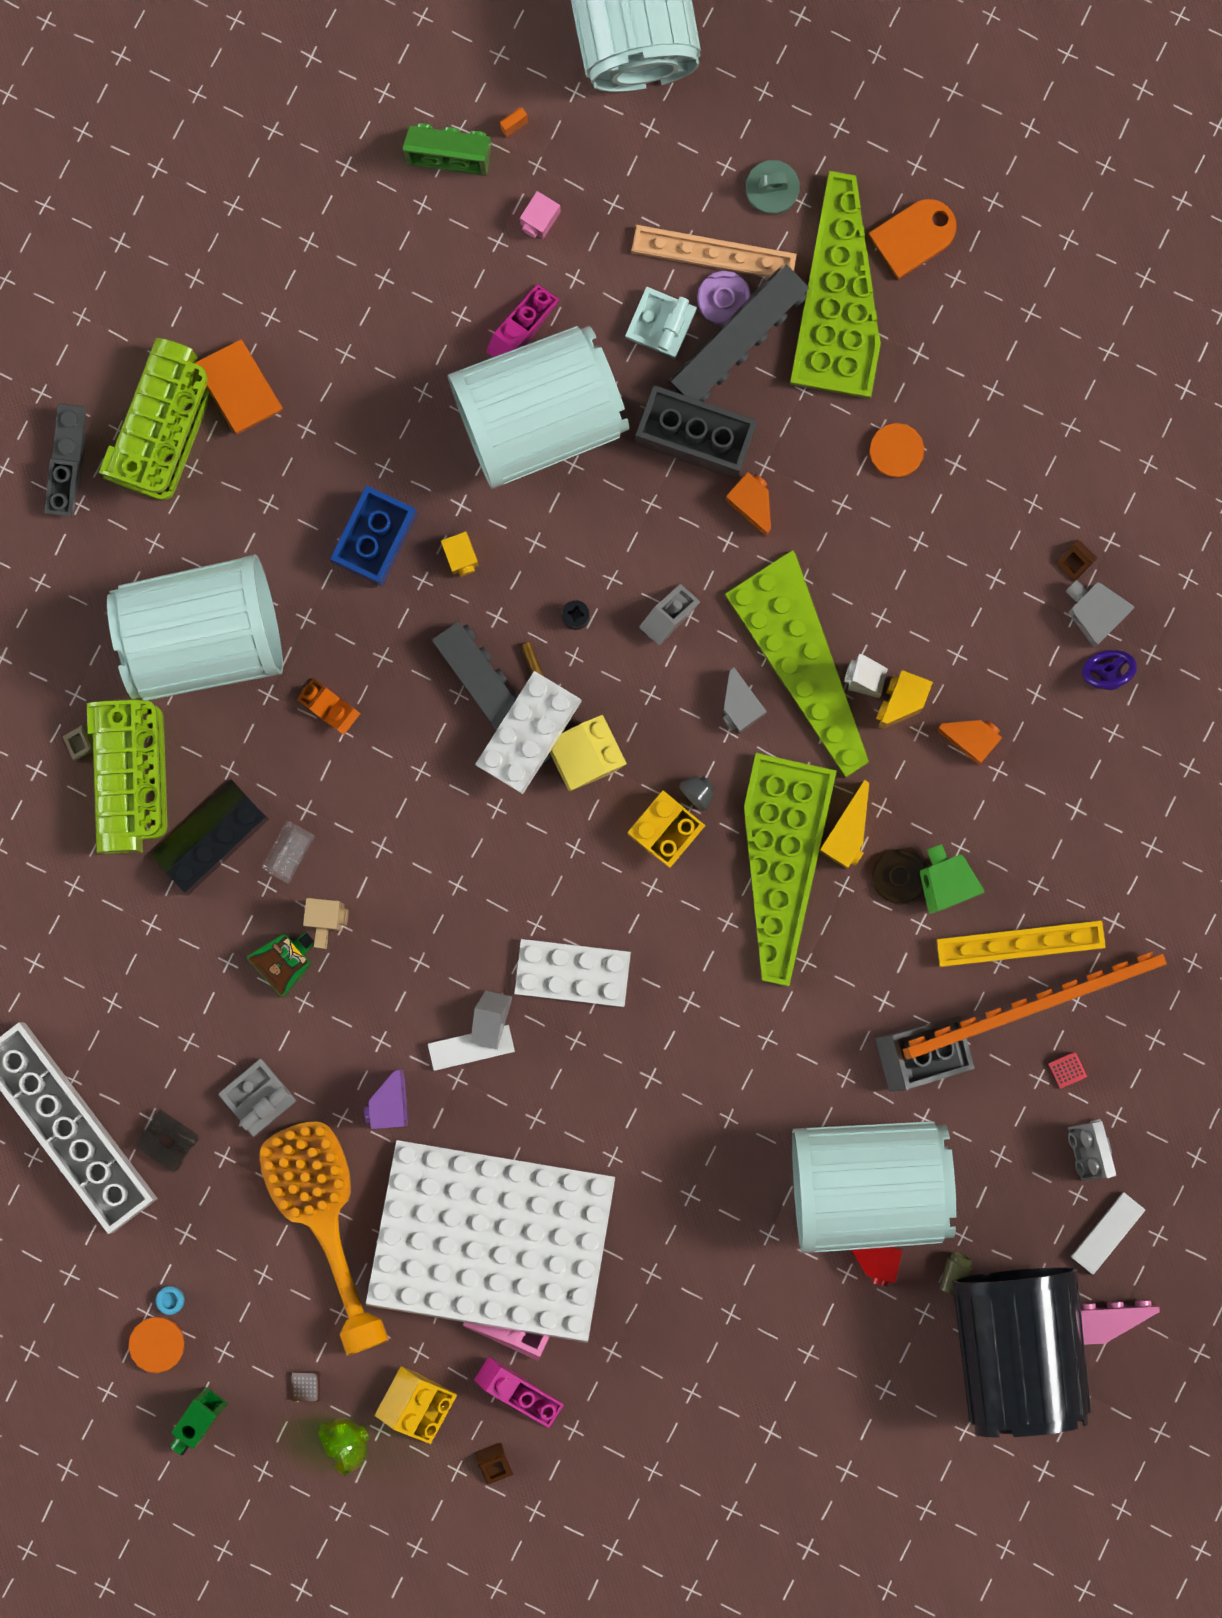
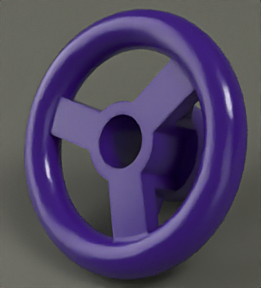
M1120 650L1102 651L1091 656L1085 662L1082 668V676L1085 682L1092 687L1115 690L1134 677L1137 671V663L1134 657L1127 652ZM1117 658L1113 662L1096 664L1104 659ZM1128 663V671L1122 676L1121 669L1124 664ZM1090 672L1097 674L1100 680L1093 678Z

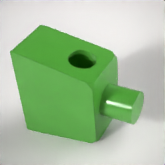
M942 844L927 850L933 866L920 870V877L929 914L985 893L962 854L948 859Z

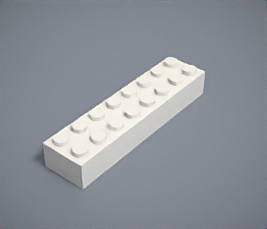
M19 1022L0 1036V1091L108 1234L114 1233L158 1198L27 1024Z

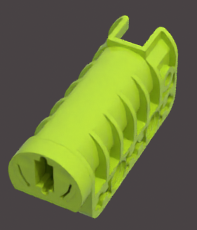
M155 339L114 447L109 445L99 470V474L104 475L103 479L161 501L168 500L174 495L211 398L209 391L205 390L208 380L207 373L201 366L194 364L199 358L193 349L167 339ZM192 404L189 410L184 411L186 406ZM173 455L170 461L165 462L166 457Z
M143 699L87 703L88 734L93 737L97 854L143 853V840L161 838L165 835L168 827L163 712L152 702L143 701ZM153 723V728H149V724ZM152 736L153 743L151 746L144 748V741ZM144 756H148V760L144 761ZM150 765H153V770H149L148 774H145V770L150 769ZM155 778V784H151V780ZM154 791V800L146 803L147 794ZM146 810H149L150 814L146 816ZM152 820H154L155 825H152L150 829H147V824H151Z

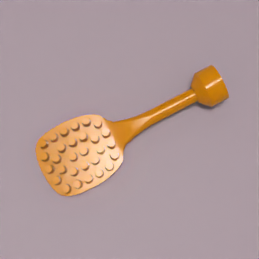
M317 1121L300 1123L275 1133L260 1148L259 1156L262 1175L268 1192L279 1211L291 1222L302 1223L308 1226L325 1252L349 1318L345 1321L339 1334L346 1355H352L389 1341L382 1319L368 1312L364 1313L342 1249L338 1215L341 1208L349 1201L351 1179L347 1160L337 1136L328 1125Z

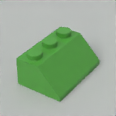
M419 123L417 126H409L403 146V153L407 165L487 176L492 143L491 137L486 136L484 132L471 131L470 134L460 133V130L452 127H444L443 130L433 129L431 125Z

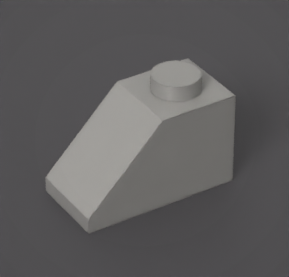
M679 584L653 608L639 628L650 639L660 645L681 625L699 605L700 601L684 586Z
M732 668L729 672L723 709L726 716L722 719L731 731L736 729L740 734L765 716L767 711L737 670Z

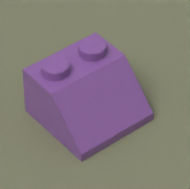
M404 1070L394 1071L369 1100V1106L364 1107L365 1123H370L371 1129L408 1126Z

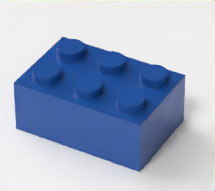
M366 485L330 560L334 565L383 587L418 515L416 508Z

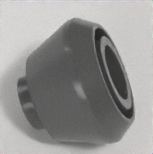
M703 775L700 779L697 776H693L681 781L679 790L695 808L703 811L708 809L714 797L711 791L715 787Z

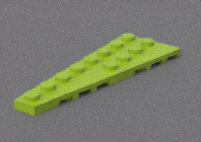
M792 550L727 592L725 596L846 778L868 764L869 760L798 559Z

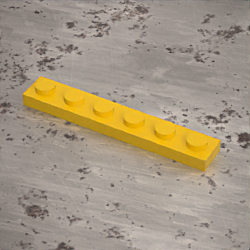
M1102 921L936 940L939 967L1106 948Z

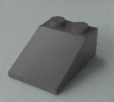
M961 1015L875 1038L889 1092L908 1090L975 1069L967 1038L906 1060L902 1050L910 1047L908 1041L924 1036L925 1040L936 1037L934 1032L949 1026L951 1031L961 1028L959 1023L962 1022Z

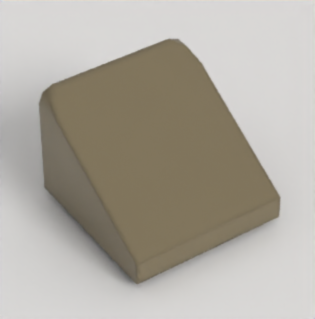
M87 724L81 725L63 736L73 761L93 753V737L88 734Z

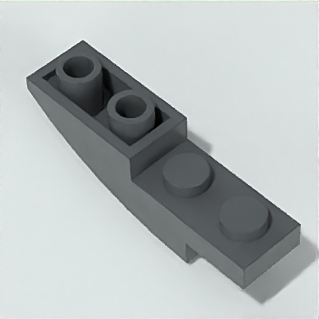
M58 403L53 456L50 458L45 513L73 516L85 449L86 406Z

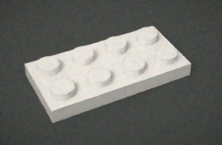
M534 671L475 765L523 794L582 700Z
M521 939L514 994L624 1007L631 952Z

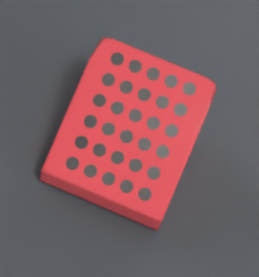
M1076 1052L1069 1053L1048 1063L1060 1089L1087 1077Z

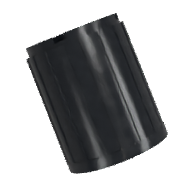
M1068 1267L1019 1269L954 1279L952 1283L969 1422H971V1425H974L975 1435L998 1438L1000 1433L1013 1434V1437H1026L1078 1429V1421H1081L1083 1426H1087V1414L1091 1413L1077 1269Z

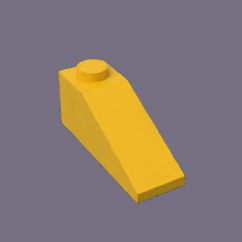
M866 780L863 781L819 850L820 853L846 869L850 864L856 866L864 854L860 848L864 841L869 782Z

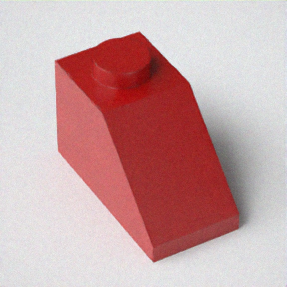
M895 1247L851 1250L866 1276L872 1278L871 1283L887 1287L888 1282H896L903 1250Z

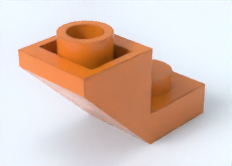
M314 678L303 688L302 693L296 699L343 735H345L361 714Z

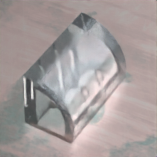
M287 820L260 869L289 884L312 844L315 835Z

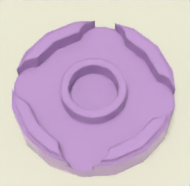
M719 271L712 273L699 287L697 296L699 311L709 322L722 326L751 296V292L746 281L734 272Z

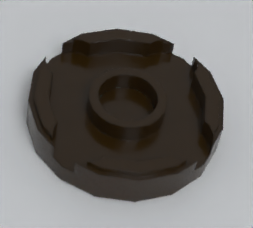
M895 849L883 854L875 863L872 871V882L876 892L884 900L895 904L908 903L916 899L923 891L920 870L925 869L924 863L915 853L905 849Z

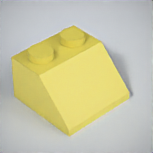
M603 715L561 733L550 751L569 792L611 775L627 764Z

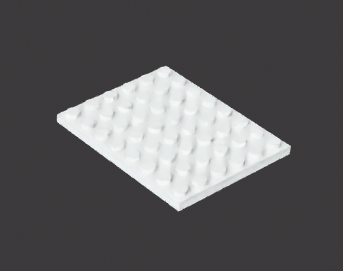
M396 1140L366 1306L588 1343L615 1177Z

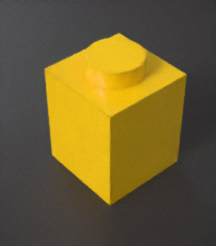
M467 531L441 540L453 575L459 574L460 577L475 572L474 568L478 567L479 564Z

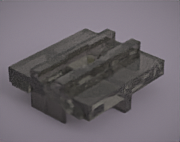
M160 1109L146 1131L136 1142L135 1147L175 1173L192 1147L199 1140V1135ZM165 1133L175 1140L171 1148H167L160 1142Z

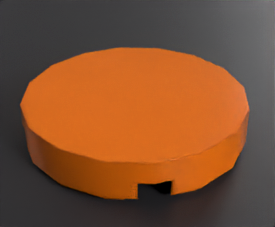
M893 423L885 425L876 432L871 440L869 454L871 462L878 472L898 479L909 476L917 470L923 460L924 445L922 438L915 429L906 424Z
M152 1317L145 1319L134 1328L130 1335L129 1351L131 1358L138 1367L147 1372L160 1373L170 1370L179 1363L184 1354V1335L179 1326L168 1318Z

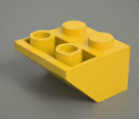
M903 670L898 676L893 675L886 691L890 698L888 702L883 701L876 719L880 720L878 727L885 729L919 714L924 707L933 682Z
M662 791L627 834L651 855L671 868L706 825L665 791Z
M401 1366L374 1416L393 1430L431 1444L457 1394L429 1378Z

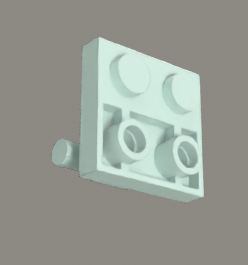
M646 287L625 338L676 359L697 307L688 304L689 300L684 297L676 299Z

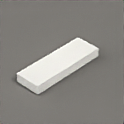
M509 1025L504 1026L498 1050L471 1044V1034L429 1043L428 1048L434 1071L515 1052Z
M1122 1192L1070 1257L1094 1275L1145 1212V1209L1126 1193Z

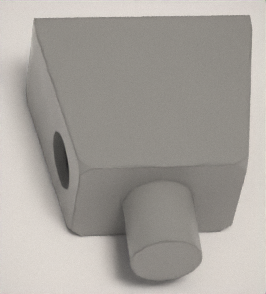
M1076 580L1065 591L1077 602L1068 612L1094 648L1135 608L1099 582L1088 591Z

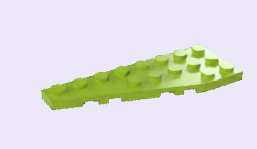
M829 171L790 385L871 399L881 342L874 305L856 175Z
M756 753L744 804V815L762 981L789 987L837 771Z

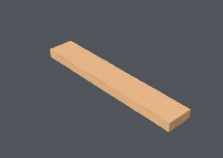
M636 225L631 250L633 254L769 278L781 265L785 264L794 271L797 255L790 252Z

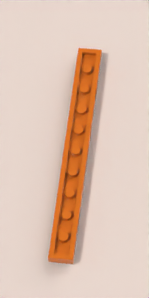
M1153 951L1138 956V963L1130 966L1128 961L1112 966L1113 972L1104 975L1101 970L1087 975L1088 981L1081 984L1078 983L1077 979L1062 984V991L1053 993L1052 989L1038 993L1036 994L1037 1000L1028 1003L1025 998L1011 1003L1012 1009L1002 1012L1001 1007L986 1012L987 1018L978 1022L976 1017L959 1022L961 1025L959 1029L951 1031L949 1026L934 1032L936 1037L925 1040V1037L921 1036L908 1041L910 1047L902 1049L906 1060L915 1058L1164 966L1167 962L1163 954L1154 956Z

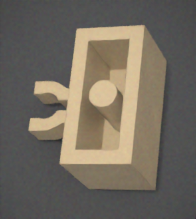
M306 898L303 926L316 929L315 948L327 949L329 930L342 931V925L347 926L348 909L344 908V903L340 901Z

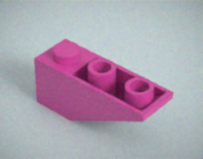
M537 284L494 332L486 352L492 357H496L527 345L560 299Z
M490 1356L474 1379L487 1393L550 1428L564 1406L563 1403Z

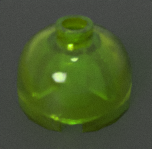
M335 1418L318 1427L321 1429L318 1431V1435L328 1458L332 1456L337 1461V1464L333 1466L340 1475L346 1476L362 1465L368 1453L366 1442L370 1440L364 1426L358 1427L354 1421L347 1418Z

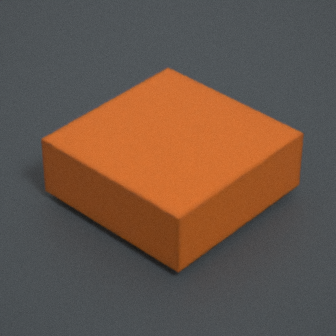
M518 108L500 121L501 131L505 137H509L528 123V115L523 108Z

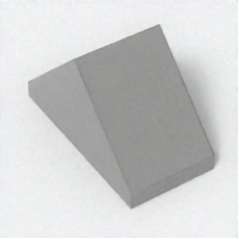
M485 990L474 1010L471 1044L498 1050L512 1001L511 996Z

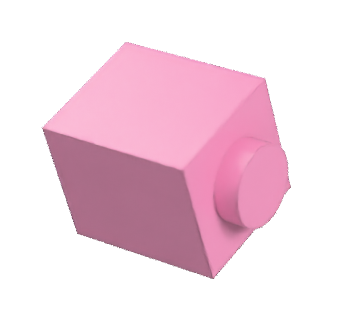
M537 191L520 217V224L523 226L522 230L531 237L536 238L538 235L544 239L561 212L560 205Z

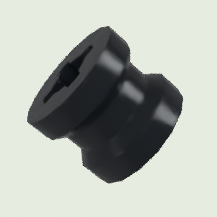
M573 600L564 606L562 617L568 628L580 630L588 624L590 613L585 603Z

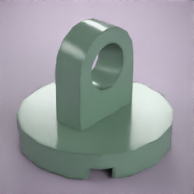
M767 160L759 163L750 171L746 180V195L749 203L766 215H779L787 212L795 204L799 196L800 182L796 172L790 165L779 160Z

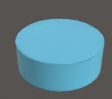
M174 1286L161 1289L156 1296L157 1308L167 1315L179 1312L185 1303L183 1292Z

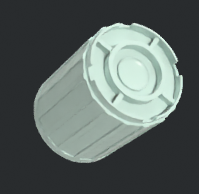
M571 0L586 77L591 79V84H594L595 89L607 92L647 89L646 83L661 80V85L668 84L691 74L698 68L701 47L692 0Z
M578 326L447 375L469 439L491 489L620 438V433L629 430L628 419L622 420L619 413L625 410L617 384L602 347L598 348L597 345H593L592 340L596 338V335L590 326L579 329Z
M256 554L118 585V589L109 591L110 594L107 595V613L114 651H118L121 665L118 668L127 693L133 700L142 698L143 701L271 677L280 675L283 672L282 648L275 609L265 572Z
M934 1121L793 1129V1181L801 1253L943 1243L946 1238H954L956 1226L950 1227L949 1218H956V1189L952 1149L944 1146V1140L950 1139L947 1126L935 1125Z

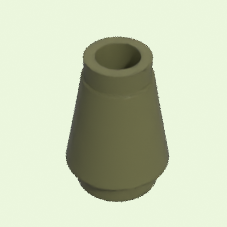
M953 1251L951 1256H947L940 1289L954 1295L952 1281L968 1276L973 1269L971 1266L973 1260L956 1251Z

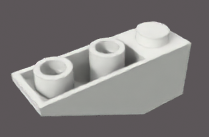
M859 654L856 660L851 659V663L847 668L844 682L849 683L847 690L880 698L888 668L865 655Z

